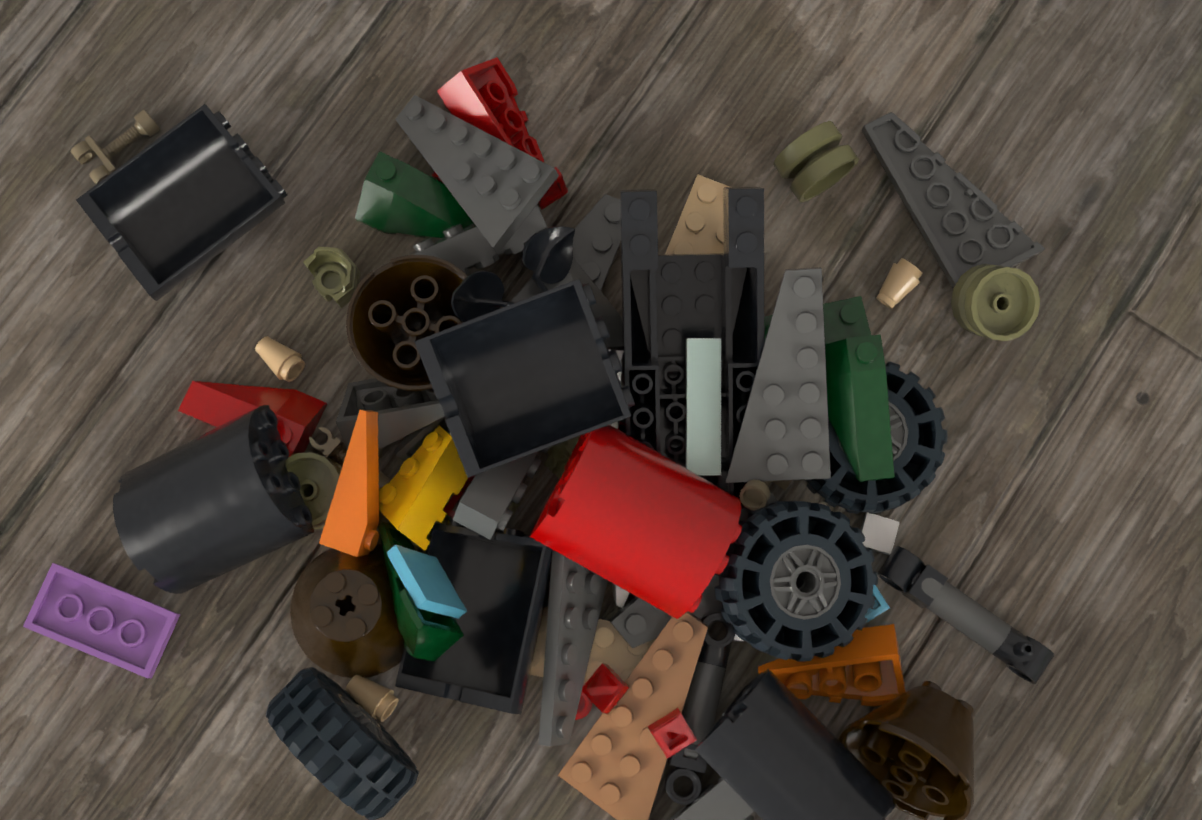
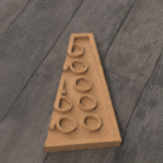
M689 611L679 619L671 617L625 681L630 688L609 714H601L558 774L559 777L616 820H649L667 758L648 726L676 708L682 713L708 629L707 624Z

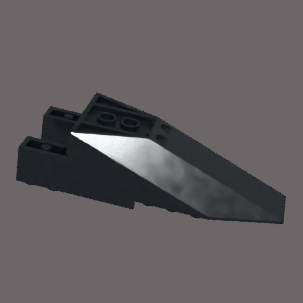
M723 188L724 253L658 255L657 191L655 189L620 190L624 386H629L635 402L634 406L629 407L631 416L625 418L626 434L686 468V339L721 338V475L698 476L740 499V492L747 482H725L765 343L764 188Z

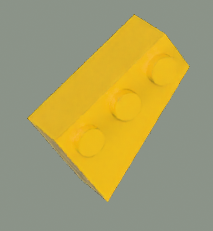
M440 425L425 437L419 449L411 458L403 462L399 472L393 479L379 490L380 512L398 531L424 551L430 543L426 537L436 521L442 523L447 515L443 508L452 493L458 495L468 479L452 436Z

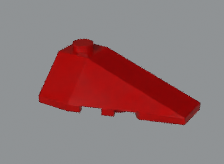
M498 57L460 71L437 90L445 107L452 115L544 162L536 139L529 136L525 126V123L529 121L525 111H519L514 97L518 95L515 84Z
M192 381L178 411L217 428L260 406L269 405L277 417V429L281 440L288 448L290 457L296 453L305 452L310 442L309 437H312L327 403L294 389Z

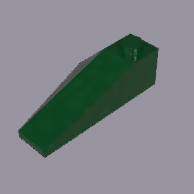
M380 151L364 179L355 216L357 221L383 233L394 235L396 233L409 234L420 238L445 237L443 231L461 223L464 228L474 223L445 184L411 165Z
M881 334L845 338L825 344L828 421L832 424L858 481L894 478L887 376Z
M382 522L378 528L398 629L405 640L404 647L414 658L435 661L462 638L464 633L455 618L416 608L387 554L394 545L415 550L410 539L393 525Z

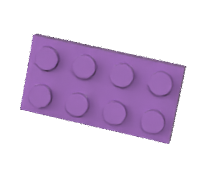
M52 563L23 627L145 678L152 679L180 614L62 565Z

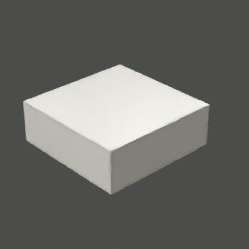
M869 512L865 513L861 532L866 537L865 541L862 542L865 548H871L873 551L890 555L900 522L870 514Z

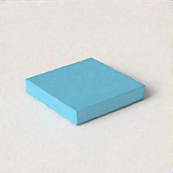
M394 545L387 552L391 563L416 608L458 619L467 612L437 557L399 545Z

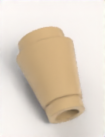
M901 258L897 264L893 263L876 299L892 309L895 304L900 302L920 283L919 278L922 272L915 265Z
M269 336L262 338L256 345L255 351L279 380L284 379L287 382H291L302 373L305 361L302 360L300 353L271 339Z
M355 675L349 681L345 690L374 719H379L381 722L385 721L393 713L399 701L394 696L393 690L359 675Z

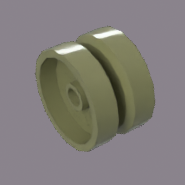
M832 121L823 122L799 136L774 160L773 165L782 178H794L790 189L800 202L808 201L831 188L851 172L860 160L849 145L838 146L842 139V134Z
M982 264L971 267L960 276L953 288L951 305L953 316L966 331L993 340L1008 341L1019 338L1032 327L1038 317L1040 296L1038 287L1031 276L1022 270Z
M312 452L296 453L286 459L287 471L295 473L300 481V492L304 504L312 514L311 523L313 529L323 530L343 464Z

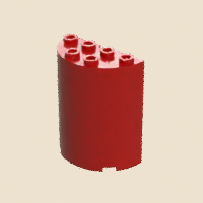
M610 424L580 435L564 467L565 470L555 485L530 537L676 619H679L687 611L690 613L695 612L702 600V593L715 573L720 575L726 568L729 561V555L726 552L730 544H733L738 539L743 526L738 523L741 514L740 499Z

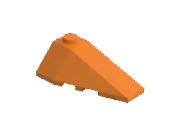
M359 410L319 541L321 545L355 557L368 555L370 551L374 550L379 539V532L376 531L379 524L378 412L373 410Z
M894 624L855 630L852 634L853 640L844 648L835 646L834 654L825 658L813 656L811 661L802 662L779 658L758 666L759 674L770 669L798 699H807L811 695L829 697V702L841 703V699L845 698L861 700V705L880 706L906 692Z

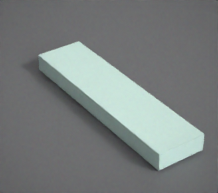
M721 338L686 339V469L697 475H721Z

